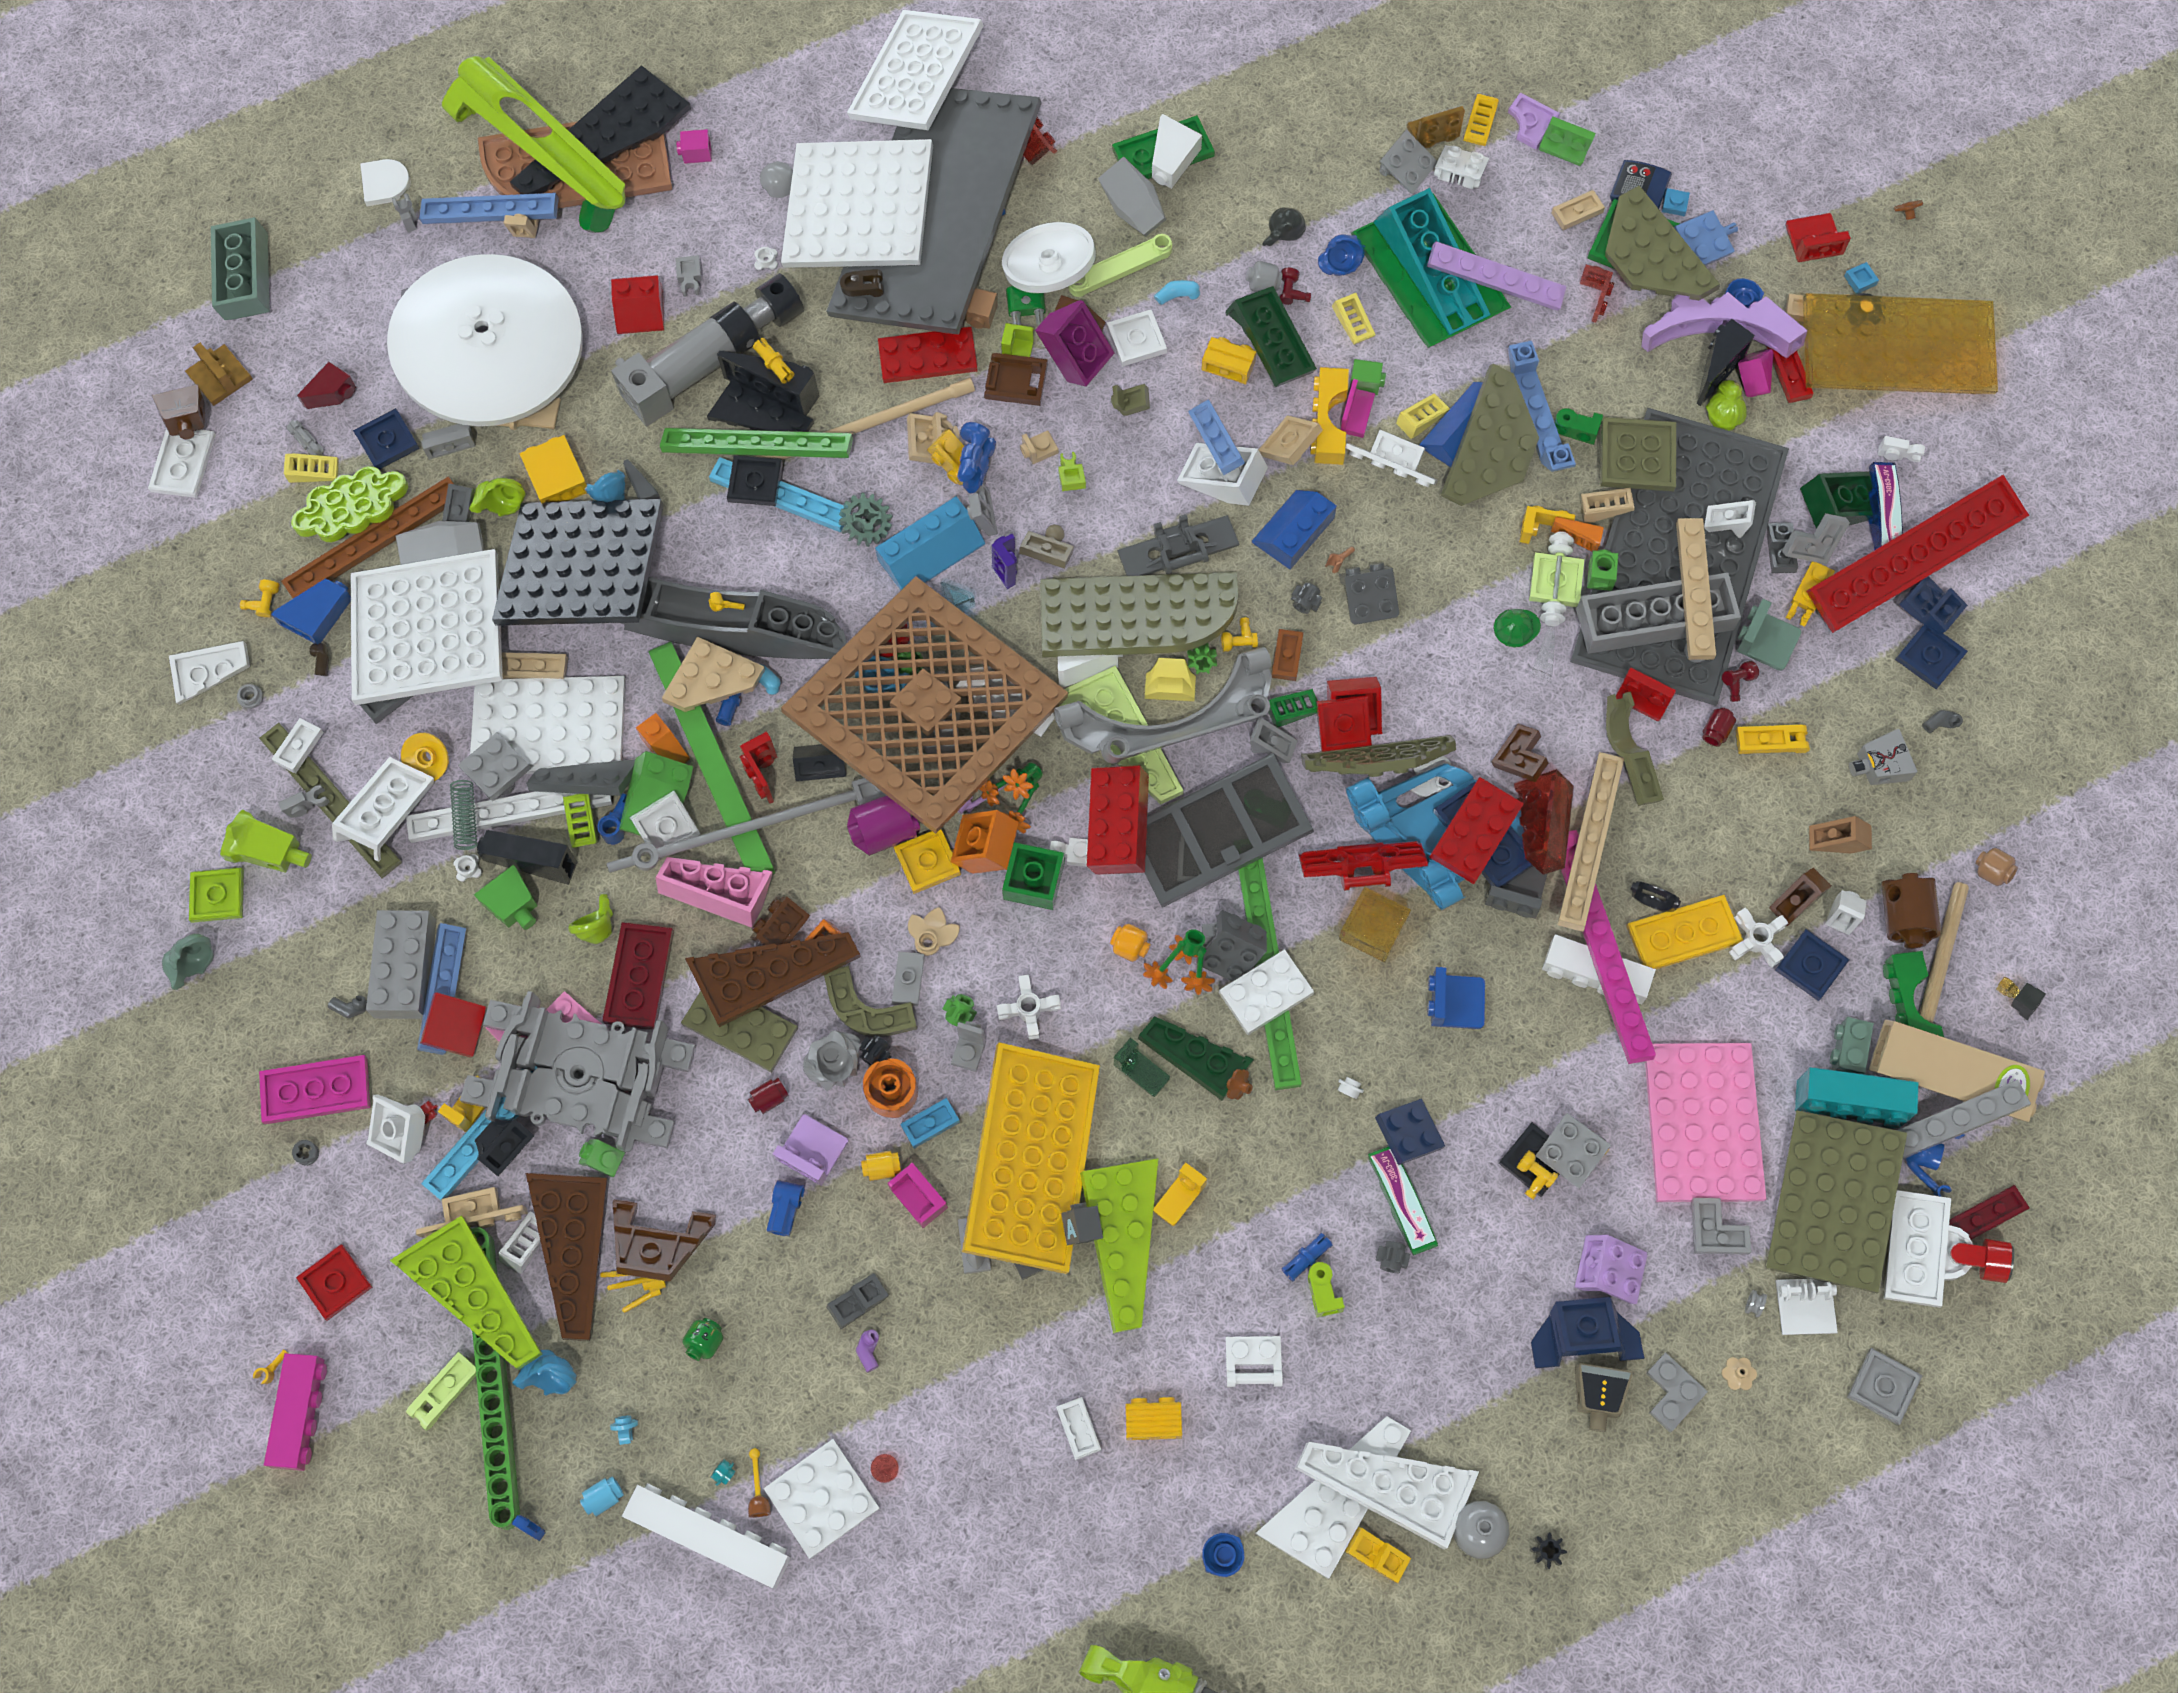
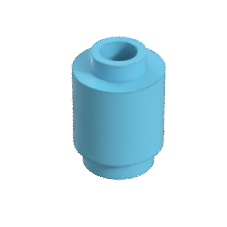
M612 1476L609 1479H602L582 1492L584 1498L580 1500V1503L588 1515L593 1512L597 1517L620 1502L619 1498L624 1496V1493Z

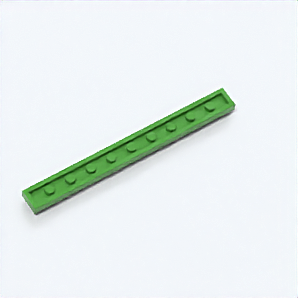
M1249 839L1238 840L1233 843L1239 855L1253 848ZM1263 858L1238 870L1246 921L1260 926L1266 930L1267 952L1254 968L1279 953ZM1288 1010L1264 1025L1275 1090L1297 1088L1302 1085Z

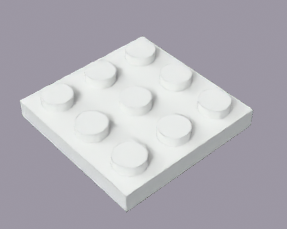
M834 1439L763 1488L810 1560L880 1510Z

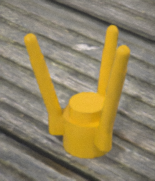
M617 1271L600 1273L601 1278L630 1276L617 1274ZM640 1277L608 1285L607 1289H620L642 1283L644 1291L650 1290L647 1294L623 1307L622 1311L625 1313L650 1298L661 1295L660 1289L666 1288V1283L662 1280Z

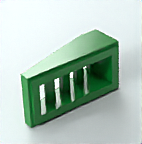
M1313 689L1269 700L1270 708L1268 713L1273 725L1279 728L1317 714L1316 701L1318 700ZM1309 697L1312 708L1307 707L1304 698ZM1296 701H1300L1303 710L1299 711ZM1287 704H1291L1294 712L1290 713ZM1279 707H1282L1285 713L1284 715L1280 714L1278 710Z

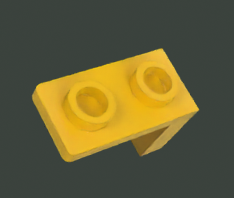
M1527 506L1519 542L1529 544L1531 537H1536L1539 524L1552 526L1555 517L1575 520L1576 515L1569 514L1563 510L1552 511L1541 506Z
M459 1098L452 1108L444 1103L438 1110V1113L466 1133L485 1108L462 1103Z
M1185 1162L1179 1170L1178 1178L1154 1207V1213L1171 1226H1175L1205 1188L1207 1178Z

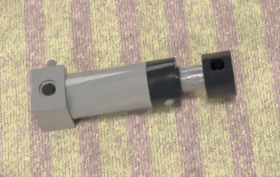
M779 273L755 288L757 299L744 307V309L735 301L710 316L707 321L649 359L645 360L638 352L626 361L623 358L616 360L615 364L617 367L612 369L611 372L619 394L646 427L674 409L671 402L672 398L720 367L717 356L719 350L743 354L752 348L757 340L760 341L758 329L771 321L778 327H781L804 312V306L798 293L784 275Z

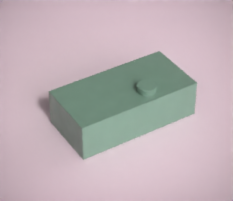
M255 217L211 226L212 307L224 320L239 319L270 312L268 232Z

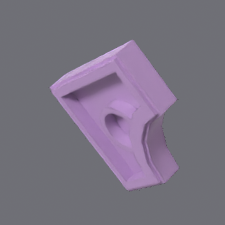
M1519 93L1508 110V113L1515 118L1519 125L1516 139L1534 149H1537L1541 144L1552 116L1559 118L1560 115L1559 112L1522 93Z

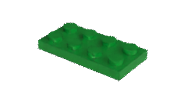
M1198 115L1179 121L1180 124L1202 135L1201 150L1190 165L1215 157V150ZM1158 129L1112 144V150L1117 161L1125 157L1145 178L1151 179Z

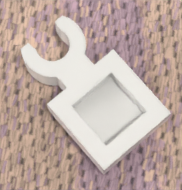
M1885 436L1879 445L1877 455L1884 456L1887 460L1892 461L1902 460L1904 457L1913 462H1920L1921 456L1924 455L1925 446L1921 444L1909 445V440Z

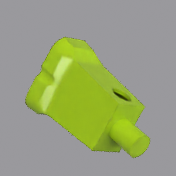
M243 809L228 824L220 852L225 861L233 863L248 862L284 873L287 872L290 863L307 868L312 858L310 853L298 849L300 843L295 836L256 820L251 813Z

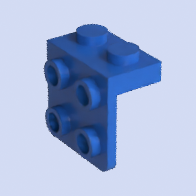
M1436 967L1433 975H1429L1428 991H1432V1001L1428 1000L1427 1015L1431 1016V1026L1468 1029L1483 1028L1485 1021V980L1481 977L1446 975L1445 967Z

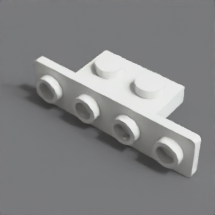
M1379 430L1371 452L1346 443L1345 448L1350 450L1349 455L1361 460L1363 456L1372 459L1371 464L1383 469L1385 465L1395 468L1393 473L1407 478L1408 474L1417 478L1415 482L1423 486L1429 487L1430 483L1436 485L1438 481L1416 471L1425 448Z

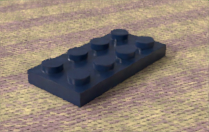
M1475 781L1434 808V814L1446 829L1476 783ZM1510 825L1483 869L1482 875L1491 886L1502 888L1537 864L1538 859Z

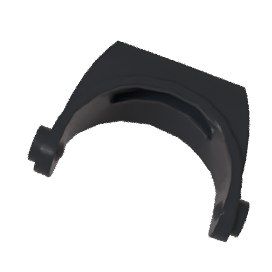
M1642 881L1633 882L1630 888L1632 890V897L1635 900L1658 911L1674 912L1681 903L1680 898L1675 894ZM1644 889L1655 894H1658L1666 899L1665 901H1663L1654 896L1642 893V891Z

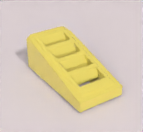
M1357 293L1336 300L1333 303L1332 308L1353 345L1376 335ZM1349 306L1353 307V309L1349 311H1345L1344 309ZM1357 314V317L1349 320L1348 316ZM1361 321V325L1352 327L1353 323ZM1365 328L1366 333L1359 336L1356 335L1355 332Z
M1434 393L1400 412L1396 424L1412 439L1442 418L1450 408ZM1431 403L1438 411L1435 412L1429 404Z
M285 454L284 476L289 483L333 481L338 476L339 459L338 457ZM318 464V472H315V465ZM325 464H329L328 473H324ZM304 465H308L307 471H304Z

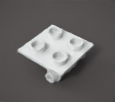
M1445 145L1435 166L1434 176H1437L1439 180L1449 182L1451 173H1453L1451 179L1453 184L1456 174L1460 175L1457 184L1459 186L1464 176L1462 186L1473 190V188H1479L1481 177L1489 158L1478 152L1471 153L1457 146Z
M1814 1279L1776 1280L1782 1335L1838 1333L1833 1296L1837 1295L1835 1284Z

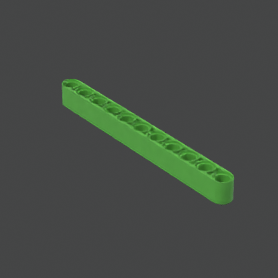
M671 641L648 651L665 690L681 666ZM696 706L695 709L687 712L673 707L726 827L752 820L701 706ZM757 830L731 837L744 867L750 868L751 871L763 872V870L772 871V875L775 874V870Z
M480 1227L472 1228L471 1230L476 1239L480 1236L485 1237V1242L481 1248L497 1274L493 1237ZM472 1331L489 1519L494 1526L509 1530L515 1527L512 1522L517 1515H520L506 1359L495 1350L492 1354L485 1356L484 1348L487 1343ZM492 1370H497L496 1380L487 1383L488 1373ZM495 1397H499V1407L491 1411L489 1409L490 1401ZM496 1425H502V1434L494 1439L492 1437L493 1428ZM504 1452V1463L496 1467L494 1464L495 1456L498 1453ZM506 1480L508 1489L504 1494L499 1495L497 1493V1486L501 1481ZM508 1508L511 1513L510 1518L507 1522L501 1523L499 1515L501 1511Z

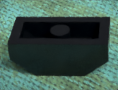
M515 1118L508 1121L495 1119L474 1140L478 1149L477 1159L496 1176H499L530 1142L534 1135Z

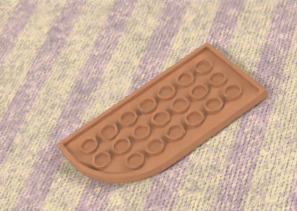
M577 122L564 123L562 125L569 130ZM549 126L524 130L529 136L536 138L546 137L552 133V129ZM504 134L478 137L481 164L490 184L500 195H520L511 187L510 181L534 161L535 158ZM664 134L653 141L648 139L640 143V147L634 150L631 148L619 153V157L604 164L625 183V198L673 190ZM564 181L552 185V189L544 192L557 194L559 198L558 209L582 205L583 201L586 200Z

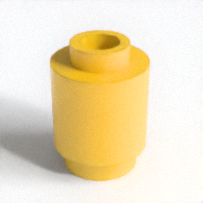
M891 1151L867 1154L865 1155L866 1160L861 1161L863 1177L869 1176V1181L895 1177V1174L901 1172L898 1152L891 1153Z

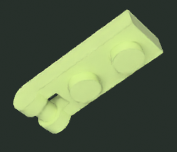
M458 1352L406 1410V1413L411 1418L416 1417L423 1429L429 1430L437 1422L441 1414L475 1378V1365ZM427 1402L433 1406L429 1413L423 1409Z

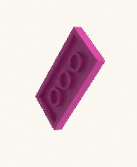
M365 1055L259 1071L261 1122L263 1124L370 1108L368 1060Z

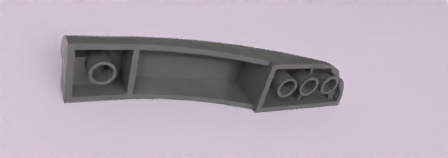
M652 577L648 578L639 623H621L624 624V630L665 641L692 646L696 638L699 637L735 654L760 657L831 659L846 645L845 633L835 622V617L815 604L760 590V592L715 590L687 586ZM719 592L722 594L723 601L745 604L744 610L724 608L721 611L715 612L709 605L710 594Z

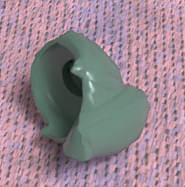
M201 934L186 936L173 944L171 950L164 954L162 968L170 980L173 990L182 988L186 977H191L198 973L204 974L206 968L212 962L214 955L211 941L208 937Z

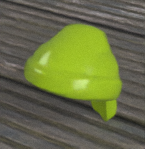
M600 894L599 910L570 923L568 926L569 932L580 940L592 944H599L612 934L610 918L613 915L608 895Z

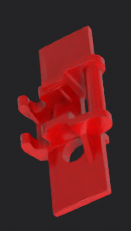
M1417 841L1337 846V849L1306 851L1299 854L1304 878L1340 876L1344 891H1348L1352 887L1373 885L1390 887V871L1428 866L1422 844ZM1371 866L1374 875L1354 877L1356 867Z

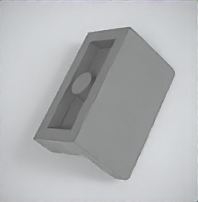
M462 424L424 433L422 435L423 440L421 441L423 450L429 460L476 447L470 425Z

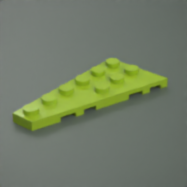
M1159 1158L1087 1170L1080 1173L1087 1207H1098L1103 1238L1094 1241L1113 1334L1142 1327Z
M462 1215L390 1259L394 1265L421 1286L516 1369L523 1368L543 1355Z

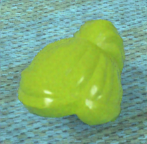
M1726 380L1718 385L1717 393L1712 396L1706 408L1710 422L1714 427L1731 431L1745 422L1747 410L1745 401L1741 396L1742 388L1739 383L1734 380Z
M496 478L491 481H484L476 488L473 502L469 509L475 513H481L482 510L487 509L498 514L500 517L514 514L520 509L526 493L522 485L513 479Z

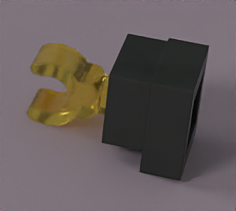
M2004 977L1996 988L2004 996L2014 998L2011 1007L2019 1011V1015L2027 1021L2046 995V993L2029 983H2026L2022 990H2019L2018 986L2007 977Z

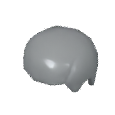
M780 161L767 164L760 173L759 180L762 188L767 191L769 196L774 198H783L790 195L793 170L788 164Z

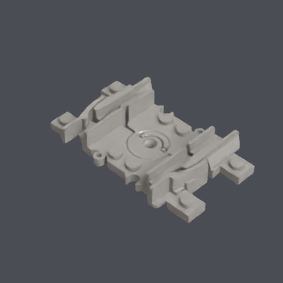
M531 991L527 992L522 1006L490 1000L483 1026L505 1031L495 1054V1058L500 1062L501 1066L499 1070L496 1069L493 1081L467 1075L460 1098L462 1103L487 1108L485 1117L487 1120L494 1122L501 1097H506L503 1109L524 1117L531 1115L530 1119L536 1126H542L545 1123L546 1116L551 1123L577 1128L581 1134H584L586 1126L594 1125L595 1137H599L602 1134L617 1137L615 1146L620 1151L630 1152L633 1149L635 1140L645 1144L668 1148L675 1122L650 1116L652 1105L644 1100L646 1096L655 1098L663 1067L689 1072L696 1048L695 1045L666 1039L668 1027L662 1020L656 1021L650 1044L645 1043L648 1032L640 1031L633 1027L631 1031L625 1033L626 1028L622 1022H614L611 1026L612 1031H609L606 1025L580 1020L576 1014H573V1019L568 1023L562 1022L564 1014L561 1010L553 1014L549 1013L546 1008L541 1007L540 1009L541 1000ZM516 1034L527 1036L528 1038L526 1040L523 1037H518ZM538 1065V1066L547 1067V1068H551V1069L537 1068V1069L535 1070V1066ZM577 1070L584 1072L583 1077L580 1079L574 1077V1073ZM605 1081L617 1083V1086L620 1088L621 1091L631 1093V1095L620 1092L619 1090H617L616 1085Z

